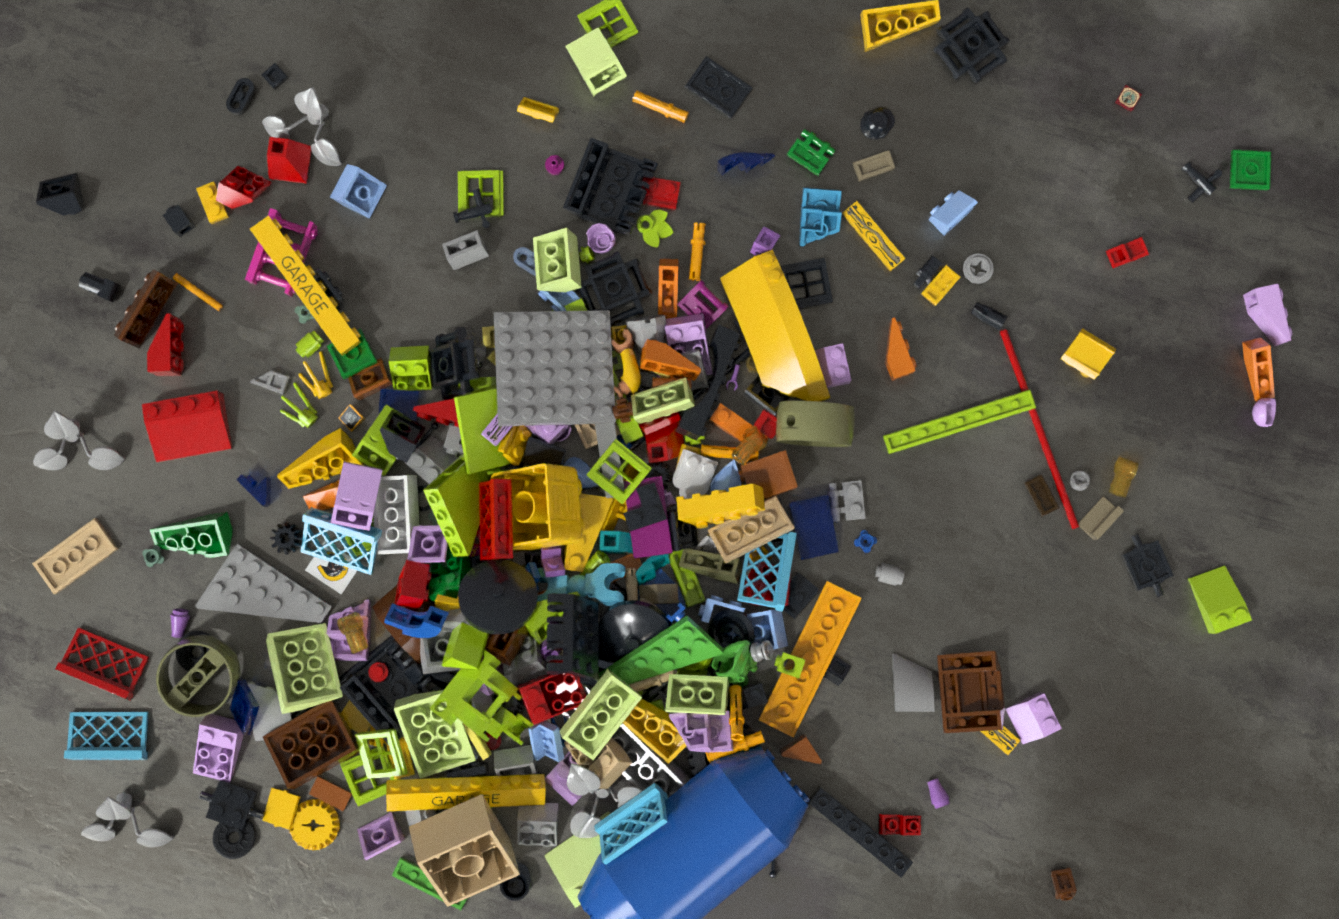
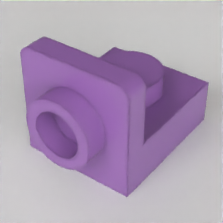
M763 227L754 241L750 253L757 256L773 250L780 235Z
M560 546L541 549V565L546 578L565 575Z

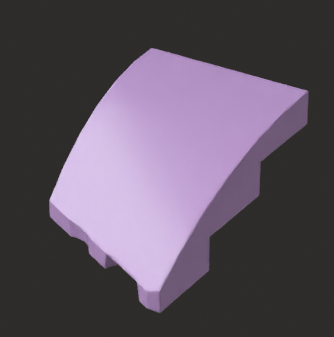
M365 600L364 603L356 607H349L342 612L329 616L326 634L331 639L330 643L335 661H368L371 629L370 600Z
M726 711L725 715L669 714V718L690 751H734L733 740L731 739V725H729L730 711Z

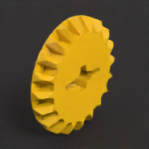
M306 800L297 806L289 833H291L292 840L298 846L312 851L321 850L329 846L337 837L340 828L339 816L332 805L322 800ZM315 820V823L324 826H319L312 830L311 826L304 824H309Z

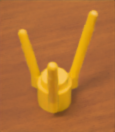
M320 351L319 355L326 382L324 380H317L306 361H303V365L315 384L312 385L302 373L298 375L310 388L314 396L322 399L332 393L331 388L334 386L330 381L323 352Z

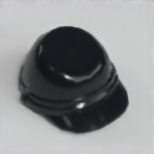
M878 107L865 112L860 122V129L863 135L871 140L885 138L895 124L894 115L885 107Z
M517 863L520 875L499 884L501 893L508 900L519 901L531 890L530 871L522 863Z

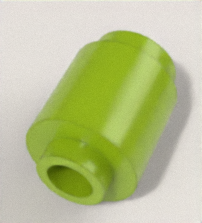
M313 330L295 344L297 346L295 350L302 358L305 356L309 358L322 346L321 344L324 340Z

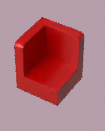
M763 410L753 427L768 438L773 439L776 434L777 418Z

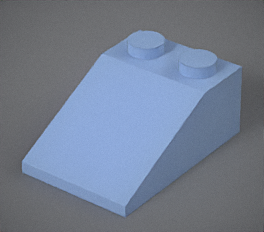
M771 609L745 614L752 621L751 624L755 628L754 634L756 637L754 643L758 642L761 644L763 641L768 640L771 642L773 649L788 646L781 611ZM733 629L729 633H724L731 635L732 639L738 636V634L733 633Z

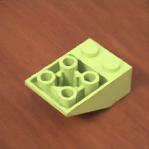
M599 28L565 46L593 97L627 77Z

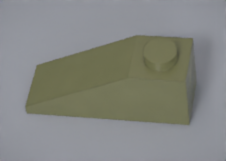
M688 548L683 549L679 567L734 584H738L743 567L739 558L725 564L719 554Z

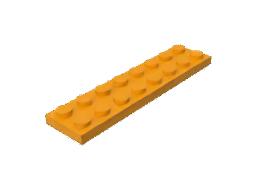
M826 581L791 652V655L805 659L800 678L781 672L758 719L759 721L794 738L862 599L861 597ZM788 659L784 668L791 670L794 667V661Z

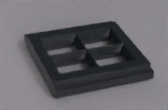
M825 258L780 266L790 289L805 287L807 297L795 299L798 309L833 303ZM820 269L822 280L808 282L806 272ZM802 273L804 283L790 285L788 275ZM822 283L824 294L810 296L808 286Z

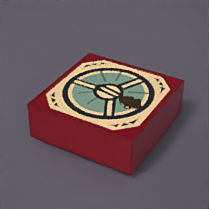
M1125 85L1115 103L1131 112L1142 94Z

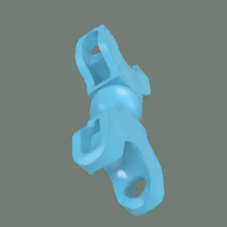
M605 563L597 567L593 573L586 574V576L577 574L571 578L568 575L546 578L543 568H537L541 576L539 582L548 583L547 590L543 594L538 595V601L546 600L547 595L551 593L569 594L576 591L580 594V597L584 598L588 595L590 598H597L605 606H613L624 601V596L621 592L609 589L614 579L625 576L626 568L619 563Z

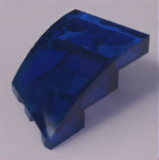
M751 152L730 154L718 160L717 170L722 176L737 165L741 171L744 170L747 173L758 164L763 166L772 160L775 155L773 153Z

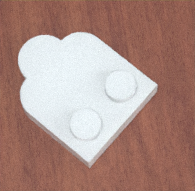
M683 449L673 476V484L679 488L680 497L684 496L685 499H690L692 494H706L718 462Z

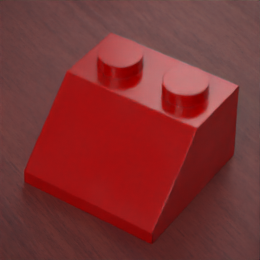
M406 560L398 577L395 605L406 609L420 608L423 601H427L429 590L426 589V584H429L431 579V572H428L429 564Z

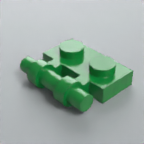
M804 129L801 136L806 138L805 142L797 138L788 151L787 156L818 176L829 161L824 156L825 152L832 156L836 149L831 147L829 142H824L816 137L817 134L814 132L810 133ZM813 143L816 146H818L820 150L816 151L809 145Z

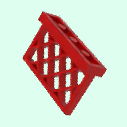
M490 479V481L480 482V560L513 558L512 479Z
M78 628L61 663L58 662L55 669L131 701L134 695L133 691L149 657ZM82 633L88 636L90 643L80 647L78 639ZM100 642L105 643L107 651L97 654L94 645ZM91 646L94 656L84 659L81 650ZM120 649L123 651L125 658L115 662L112 652ZM78 651L81 661L74 664L67 662L70 655ZM109 653L112 663L102 667L98 657ZM134 657L142 658L140 666L132 669L129 659ZM96 659L98 669L89 671L86 662ZM126 661L129 671L119 674L116 665ZM113 666L116 676L109 679L105 678L103 670ZM131 673L133 681L130 687L123 685L120 677Z

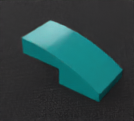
M663 554L648 558L635 573L638 585L656 578L655 570L670 564L669 555Z

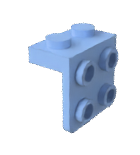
M711 595V599L706 598L705 605H700L698 616H701V621L709 623L714 604L744 612L745 608H741V603L731 600L729 604L723 603V598Z

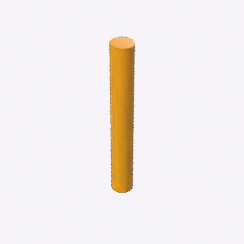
M178 273L173 276V280L217 311L223 308L221 303Z

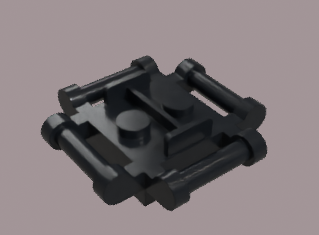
M967 7L958 17L945 26H940L936 29L938 35L944 41L936 46L933 51L936 55L939 54L953 73L952 76L955 80L968 72L972 81L978 83L981 77L998 65H1003L1007 62V58L1000 48L1007 45L1010 39L1003 35L991 19L989 11L984 12L980 16H975ZM966 19L969 20L968 23H966L964 26H962L954 33L949 35V31L954 29L956 26L961 24ZM949 46L963 65L962 68L959 69L945 51V48ZM990 55H995L996 58L980 70H975L974 67Z
M616 251L612 256L590 265L589 263L583 265L588 279L581 281L582 288L577 290L580 291L588 311H614L632 302L636 306L611 317L610 315V327L634 315L644 314L639 299L653 294L651 288H648L641 272L639 260L634 259L624 263L619 251ZM614 262H617L618 264L594 275L592 273L593 271L603 268ZM632 268L641 291L636 293L628 274V269ZM592 285L600 304V309H595L586 288L587 286Z
M463 327L457 328L454 332L437 335L435 338L436 348L430 349L434 390H441L443 400L454 399V397L474 391L470 385V380L480 378L476 368L475 340H465L467 331ZM455 339V342L447 344L448 341ZM460 384L461 389L451 391L450 386Z

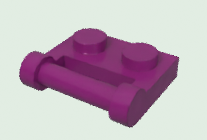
M702 280L677 304L688 315L703 313L706 329L729 307L725 302L722 303L705 286ZM698 291L718 308L715 312L696 294Z

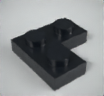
M655 482L636 488L642 507L624 513L629 531L631 532L667 520Z

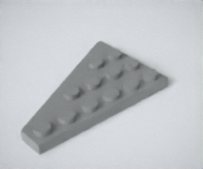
M240 544L235 545L195 605L198 609L323 623L333 606Z

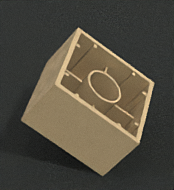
M482 794L409 826L417 864L447 907L520 875L511 840Z

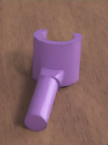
M735 365L731 380L726 384L727 389L729 383L735 384L734 391L737 389L738 384L736 380L740 365Z

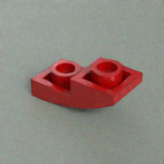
M879 814V834L921 835V815Z

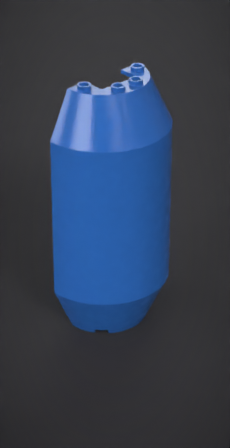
M761 746L715 759L665 801L668 821L666 824L607 865L602 862L601 853L599 854L577 896L583 910L588 913L591 919H702L789 848L809 806L808 802L810 799L797 785H791L789 775L785 771H779L773 762L775 757L768 749L764 751ZM651 814L648 815L646 822L650 818ZM660 815L657 816V818L655 819V821H657L658 819H660Z

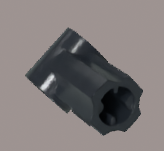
M87 272L81 275L79 280V287L93 292L110 302H114L121 286L111 280L102 279Z

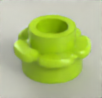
M582 246L579 256L582 262L590 264L591 261L595 260L594 253L589 246Z

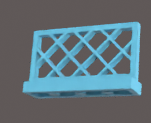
M313 507L303 514L302 521L305 523L301 545L302 553L372 575L378 540L382 535V529L370 526V531L333 524L331 523L332 513ZM310 524L315 525L320 532L314 535L310 529ZM326 531H334L337 538L331 540ZM321 534L327 541L323 546L316 538ZM344 537H352L355 543L349 546ZM312 540L317 549L307 548L308 541ZM340 540L345 549L339 551L334 542ZM364 541L372 544V548L368 552L362 545ZM330 546L335 554L328 555L324 548ZM358 546L362 555L357 557L351 548ZM347 551L353 560H345L342 553ZM365 557L369 567L363 566L359 559Z
M789 532L778 537L783 539L782 545L778 548H775L771 541L767 544L773 551L767 555H764L759 547L745 554L737 601L773 607L776 611L783 612L797 533ZM756 550L762 558L753 563L749 554ZM773 554H776L780 560L775 566H772L767 559ZM762 561L770 568L764 573H761L756 567ZM753 568L758 577L750 581L746 572ZM770 572H773L777 578L772 584H769L764 577ZM761 579L767 587L758 592L753 583ZM748 586L755 592V595L752 597L742 596L743 590ZM770 590L774 596L773 602L764 600L761 594Z
M70 712L67 750H64V759L147 760L146 742L149 713ZM75 717H83L87 722L78 729L75 726ZM97 717H102L106 722L97 729L92 722ZM116 717H122L125 723L117 729L111 722ZM135 717H143L142 725L138 729L130 723ZM90 725L96 732L87 739L82 731ZM110 725L115 732L107 739L101 731ZM129 725L134 732L126 739L120 731ZM99 734L104 742L99 747H95L91 741ZM118 734L124 742L118 747H114L110 741ZM136 734L141 738V747H133L129 743ZM80 735L85 742L80 747H73L74 739Z
M652 784L594 825L595 831L600 837L602 862L605 865L668 822L665 801L668 799V796L657 784ZM651 814L650 818L646 822L648 815ZM660 815V819H658L657 821H655V819L657 818V816ZM636 824V826H635V828L633 829V831L630 832L631 829H632V827H633V825ZM621 835L617 843H615L617 837Z

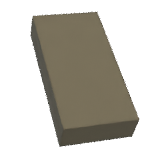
M889 150L853 162L859 182L895 169Z

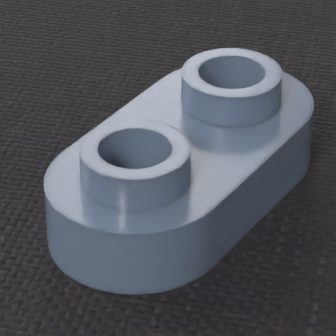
M525 247L518 248L513 255L514 262L517 266L536 277L534 252ZM522 255L527 256L525 261L520 260Z

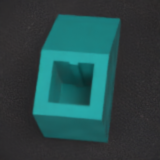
M601 531L600 551L605 554L633 555L631 533Z

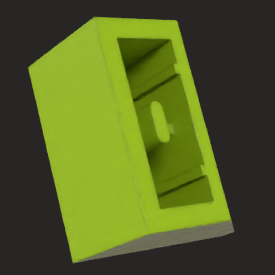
M429 346L391 347L389 366L394 392L432 390V366Z

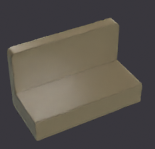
M1101 497L1078 522L1079 527L1093 540H1098L1124 510L1119 506H1113L1105 497Z

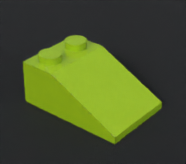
M1225 566L1188 579L1209 633L1216 634L1252 621L1246 603Z
M576 591V592H573V593H569V594H575V595H577V596H580V594H579L577 591ZM547 599L537 602L533 616L524 625L539 645L547 639V625L550 624L547 623V618L551 616L563 617V612L547 611V606L549 605L547 604Z

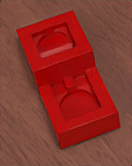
M1142 237L1106 251L1113 269L1149 255Z

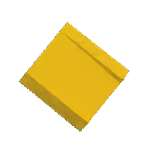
M1082 328L1060 359L1065 361L1067 365L1078 369L1084 377L1095 379L1115 353L1116 348Z

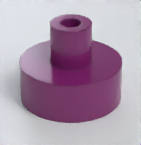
M557 155L548 157L545 162L547 172L554 176L561 174L564 170L563 159Z

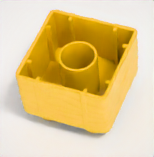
M544 463L492 474L491 479H512L513 550H536L574 544L581 540L584 531V520L581 517L579 496L582 491V484L574 467Z

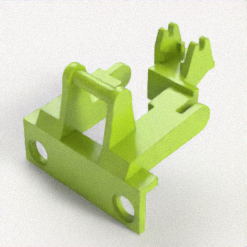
M484 650V659L480 662L479 669L461 668L429 709L451 726L458 718L486 742L489 741V738L484 734V731L495 739L504 732L522 746L524 742L520 740V734L525 728H531L533 724L519 713L515 716L504 707L499 709L504 701L508 702L512 696L518 700L522 697L516 693L518 688L496 670L501 662ZM485 684L498 697L486 712L483 711L481 713L468 703L480 687ZM446 701V708L442 711H439V705L442 702Z

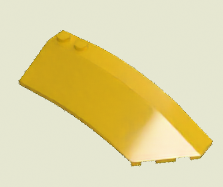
M771 250L754 256L722 276L720 281L738 320L762 386L779 390L780 393L805 401L822 402L830 399V394L806 326L774 251Z

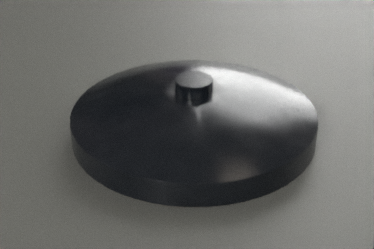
M504 559L488 560L474 566L462 579L458 592L459 607L466 621L474 628L489 634L510 633L524 626L533 616L538 601L537 586L531 574L521 565Z
M638 600L622 601L611 606L602 616L598 625V643L606 657L615 663L672 626V623L665 613L652 604Z

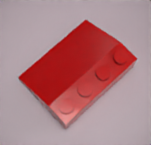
M212 391L142 404L144 423L156 462L232 449L222 392Z

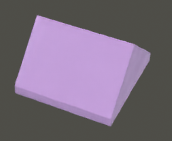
M392 812L357 829L365 860L406 839Z

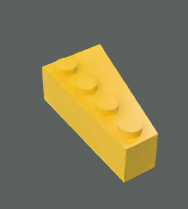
M938 0L863 10L860 16L865 52L937 24L941 19Z
M755 484L731 487L729 492L726 490L711 491V495L692 494L690 499H685L684 496L676 497L678 520L692 524L700 529L707 528L709 524H723L728 519L738 520L744 515L754 516L758 512L765 510L763 488Z
M580 493L581 517L584 520V531L579 542L564 545L562 562L565 570L584 571L613 498Z
M642 698L623 722L627 728L668 764L686 747L683 738L669 718V713Z

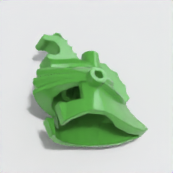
M748 640L739 641L723 648L724 654L715 656L711 665L717 671L718 663L721 661L719 672H716L717 676L728 677L729 684L734 683V685L737 684L741 688L748 685V672H755L757 670V662L751 656V651H749L750 642Z

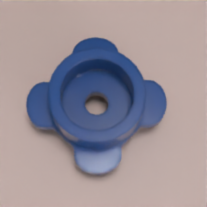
M862 530L859 538L854 540V545L862 548L864 553H869L873 544L877 543V538L868 534L867 530Z

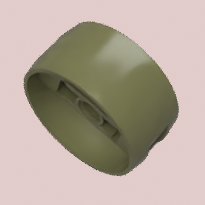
M816 401L779 402L776 422L777 442L817 447H851L855 426L854 407L839 403Z
M209 635L187 637L171 647L161 659L156 674L157 689L162 700L173 711L189 717L206 716L221 709L235 694L241 675L240 663L234 650L217 637ZM188 645L209 648L210 650L173 688L169 678V662L174 651ZM225 663L230 676L229 690L225 699L211 705H197L188 702ZM195 672H200L203 679L196 678Z

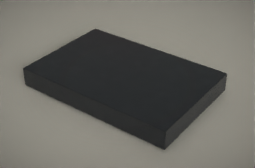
M707 56L685 85V89L730 119L735 115L753 88Z

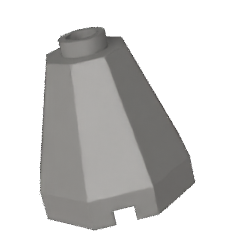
M650 315L644 318L638 317L626 320L627 329L632 334L633 341L640 355L647 339L663 343L666 324L665 315Z

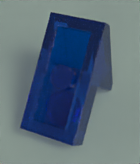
M241 474L236 479L263 507L270 506L271 478L265 477L258 485H256L258 482L251 475Z

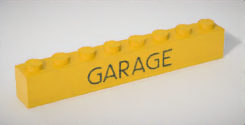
M268 215L251 227V232L343 356L361 343L358 339L361 335L355 327L351 329L347 324L350 320L344 312L339 313L336 309L338 303L332 296L328 298L325 293L327 288L321 280L319 282L315 280L313 276L316 273L311 266L308 265L306 267L302 260L305 258L298 249L294 251L291 247L293 242L287 234L283 236L279 229L282 226L276 218L272 220Z
M544 774L386 780L387 811L450 809L481 794L490 807L545 805L546 787Z

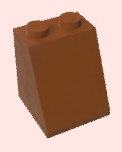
M786 450L740 466L741 470L738 471L741 482L745 481L746 485L755 484L763 488L764 499L795 490L798 487Z

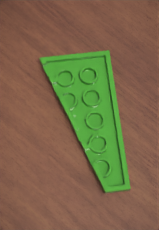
M686 616L598 673V681L605 671L609 669L629 685L724 654V650L689 616Z

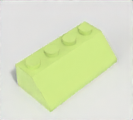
M607 669L559 731L561 737L594 760L641 700L642 696Z

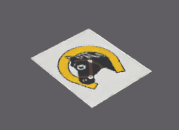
M330 546L324 548L328 555L335 554ZM342 553V556L344 557L345 560H347V561L353 560V559H352L349 555H347L346 553ZM314 557L305 569V571L340 594L343 593L357 570Z

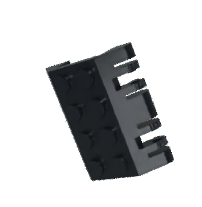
M590 138L563 209L593 224H606L614 232L631 235L633 226L630 224H635L636 220L628 216V213L639 214L641 209L638 207H642L647 191L644 189H649L650 187L647 182L641 180L642 178L653 179L654 173L652 172H656L658 163L647 158L643 160L609 148V144Z
M548 594L547 604L549 605L547 606V611L563 612V617L551 616L547 618V623H550L547 625V642L549 643L547 644V650H563V655H550L546 657V661L551 662L546 664V673L551 675L569 673L579 676L581 684L594 687L598 681L599 603L575 594Z
M393 640L384 648L381 654L358 674L353 675L340 689L376 731L396 729L398 739L400 740L404 735L394 711L396 700L414 694L438 691L440 688L435 686L429 691L425 687L432 679L427 677L423 681L427 674H423L422 667L417 662L410 666L414 661L412 657H408L403 661L400 657L405 653V650L401 648L397 651L400 645L396 640ZM377 662L385 664L388 668V676L381 682L373 681L368 673L370 666Z

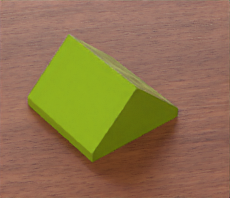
M464 622L460 623L452 630L442 666L478 670L489 634Z

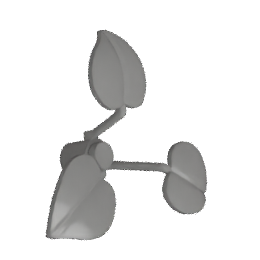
M314 87L297 93L294 98L297 108L302 113L307 114L302 119L286 127L282 118L275 115H270L263 119L262 124L271 137L290 139L288 130H291L307 119L312 125L319 124L314 138L315 143L311 145L314 156L320 162L329 166H340L343 164L335 146L327 139H318L322 126L325 124L323 120L329 115V110L324 104L320 103Z
M54 410L45 423L44 432L53 439L63 438L60 449L58 451L51 447L41 449L34 456L33 463L38 468L45 470L64 468L67 464V457L61 453L63 452L66 440L75 442L78 438H80L87 456L91 457L88 461L89 465L95 469H113L119 466L125 460V457L116 450L105 446L97 447L90 453L84 439V433L80 432V422L76 419H69Z
M572 763L567 778L568 789L580 796L586 795L588 792L593 794L595 791L596 799L591 814L582 810L572 817L571 832L578 838L598 836L599 834L595 831L594 825L600 822L601 819L594 815L599 798H606L611 793L614 800L618 802V808H620L643 790L635 786H624L618 791L616 796L614 787L610 786L608 789H600V779L594 772Z
M127 793L118 794L116 800L108 796L97 808L96 815L98 817L110 820L107 826L101 823L91 824L81 832L82 836L94 841H109L115 837V831L111 829L115 819L124 820L131 816L135 833L139 836L137 843L140 845L159 847L169 843L174 838V836H170L159 829L151 828L140 832L134 814L135 808L131 807L133 797Z

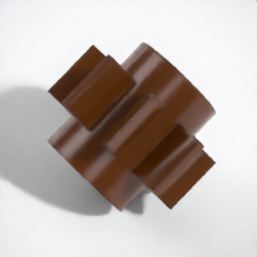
M625 398L616 400L617 405L612 406L614 417L616 420L620 419L622 423L630 422V417L633 416L632 401L627 402Z

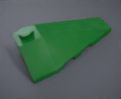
M228 512L205 515L150 529L154 545L159 546L161 549L181 550L193 555L202 554L208 558L229 555L233 529Z

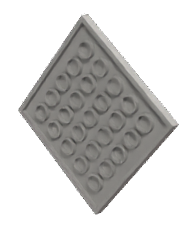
M609 310L494 312L498 426L614 424L616 422L612 408L615 405Z

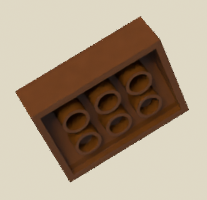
M154 269L146 275L143 287L136 292L134 302L127 307L125 317L115 327L116 332L114 336L136 348L141 347L178 284Z
M333 700L317 705L263 736L287 789H296L360 753L355 735Z

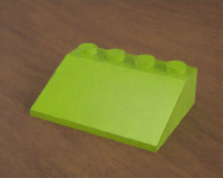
M496 385L454 397L467 474L511 464L503 456V453L498 451L500 443L495 446L481 435L497 415Z

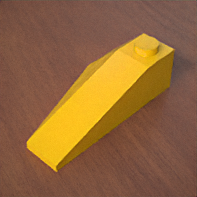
M339 428L313 445L281 471L277 478L290 489L311 484L313 480L322 478L323 480H328L330 476L341 475L344 461L363 465V462L352 456L356 447L352 439Z

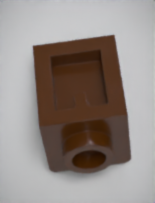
M1071 868L1051 871L1056 892L1055 898L1062 901L1073 899L1077 890Z

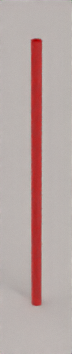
M1007 329L1002 330L1000 335L1021 392L1027 391L1029 388ZM1036 408L1028 410L1071 528H1078V521Z

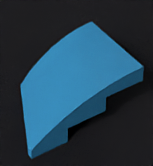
M803 187L800 246H805L807 243L820 240L827 235L840 231L842 212L839 210L841 190Z

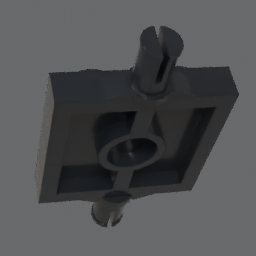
M1139 533L1131 536L1135 547L1121 556L1136 591L1146 587H1153L1156 597L1165 595L1160 584L1165 579L1174 575L1159 540L1149 544H1142Z
M219 780L216 791L213 794L201 791L200 794L207 797L199 795V799L209 802V809L205 818L244 830L246 822L251 816L259 819L263 818V816L256 813L264 815V811L254 808L257 792Z

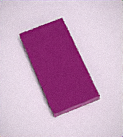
M662 476L645 478L636 487L639 488L655 482L667 520L630 532L634 559L673 553ZM624 481V489H626L630 485L628 481ZM636 489L626 500L627 512L642 507Z

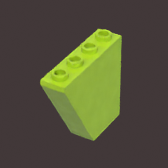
M464 454L458 457L423 490L453 557L469 556L471 554L480 524L479 483L489 481L485 471L467 474Z

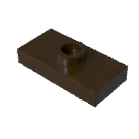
M1042 474L1024 482L1041 517L1060 508Z

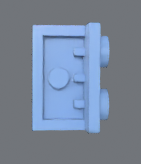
M540 291L538 293L545 302L549 300L553 304L551 308L554 311H566L565 305L580 299L573 291L565 293Z
M543 721L529 728L534 760L538 761L544 756L557 762L564 759L559 727Z

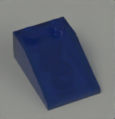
M828 495L788 504L794 532L797 533L796 541L801 560L839 552Z

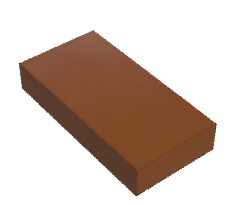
M317 776L309 792L310 795L341 811L345 810L352 796V792L321 776Z

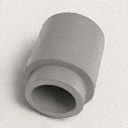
M882 563L881 566H877L875 577H878L879 582L895 586L897 584L901 585L905 570L898 566Z

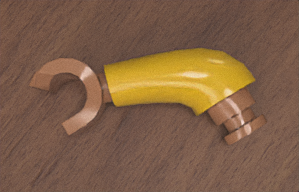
M627 329L623 330V337L626 340L623 344L619 345L614 340H611V346L617 353L621 354L623 364V376L620 377L621 382L618 383L617 388L615 386L613 388L620 399L623 398L624 394L627 395L630 392L635 394L641 384V374L633 351V336Z

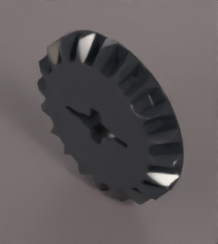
M734 609L724 610L716 614L710 623L708 635L722 648L739 641L748 640L750 642L749 651H751V645L756 637L754 634L755 628L751 624L752 621L747 618V615ZM733 629V633L738 634V636L732 639L731 635L724 633H729Z

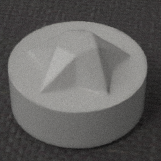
M1075 471L1070 478L1071 487L1078 491L1088 488L1090 483L1089 475L1084 471Z

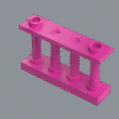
M270 208L268 215L272 220L276 218L283 228L304 234L302 244L293 243L291 247L294 251L298 249L306 259L312 239L314 240L317 236V226L309 221L308 227H304L283 220L282 214L279 211ZM258 241L245 280L257 285L258 281L263 280L286 288L284 293L292 297L293 293L296 292L287 280L263 273L264 263H275Z

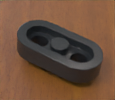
M239 79L227 98L226 107L232 114H242L255 93V85L250 79ZM245 87H249L247 92H243ZM236 103H240L238 108L234 107Z

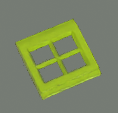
M604 0L577 15L586 33L593 31L588 21L601 15L605 24L598 28L602 30L608 27L612 36L608 37L606 41L611 48L638 33L621 0ZM616 6L621 15L608 22L604 12ZM623 18L627 27L615 34L611 24Z
M458 171V212L468 209L469 196H474L473 192L468 190V178H479V189L482 199L483 196L493 195V213L486 214L485 217L504 216L503 171ZM483 178H493V192H483Z
M615 439L586 475L623 504L652 468ZM613 452H616L625 460L619 469L607 460ZM604 463L616 471L610 480L598 471ZM628 463L639 471L634 480L622 472ZM619 474L630 483L624 492L612 483Z
M396 729L367 731L355 734L367 778L394 777L408 774ZM379 738H387L390 751L383 752ZM367 739H375L378 752L371 753ZM384 755H392L395 765L394 769H388ZM372 756H380L382 770H376Z
M383 745V747H382L383 752H387L386 749H385V747H384V745ZM374 748L370 751L371 753L378 752V749ZM361 755L340 763L357 806L386 795V783L377 786L374 778H370L374 788L360 794L356 784L369 778L364 776L354 780L351 770L363 765ZM384 755L388 769H392L389 756ZM372 756L373 761L380 758V756ZM389 777L390 780H398L394 779V777Z

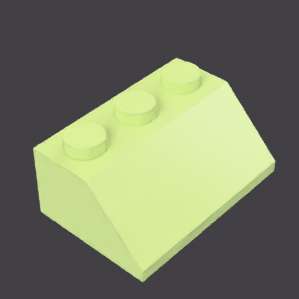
M568 228L534 237L537 290L565 293L582 288L577 236Z
M686 377L631 395L633 417L639 424L651 422L654 419L669 416L681 410H688L695 406L693 394Z
M669 674L665 711L725 715L729 697L728 677Z

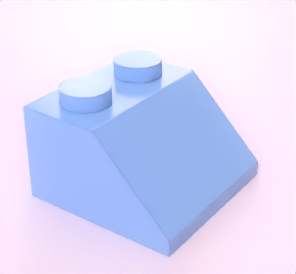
M347 164L330 198L370 219L387 185L361 168Z
M960 190L955 194L951 192L944 199L945 203L941 207L937 205L930 212L932 215L929 221L944 236L967 216L978 203Z

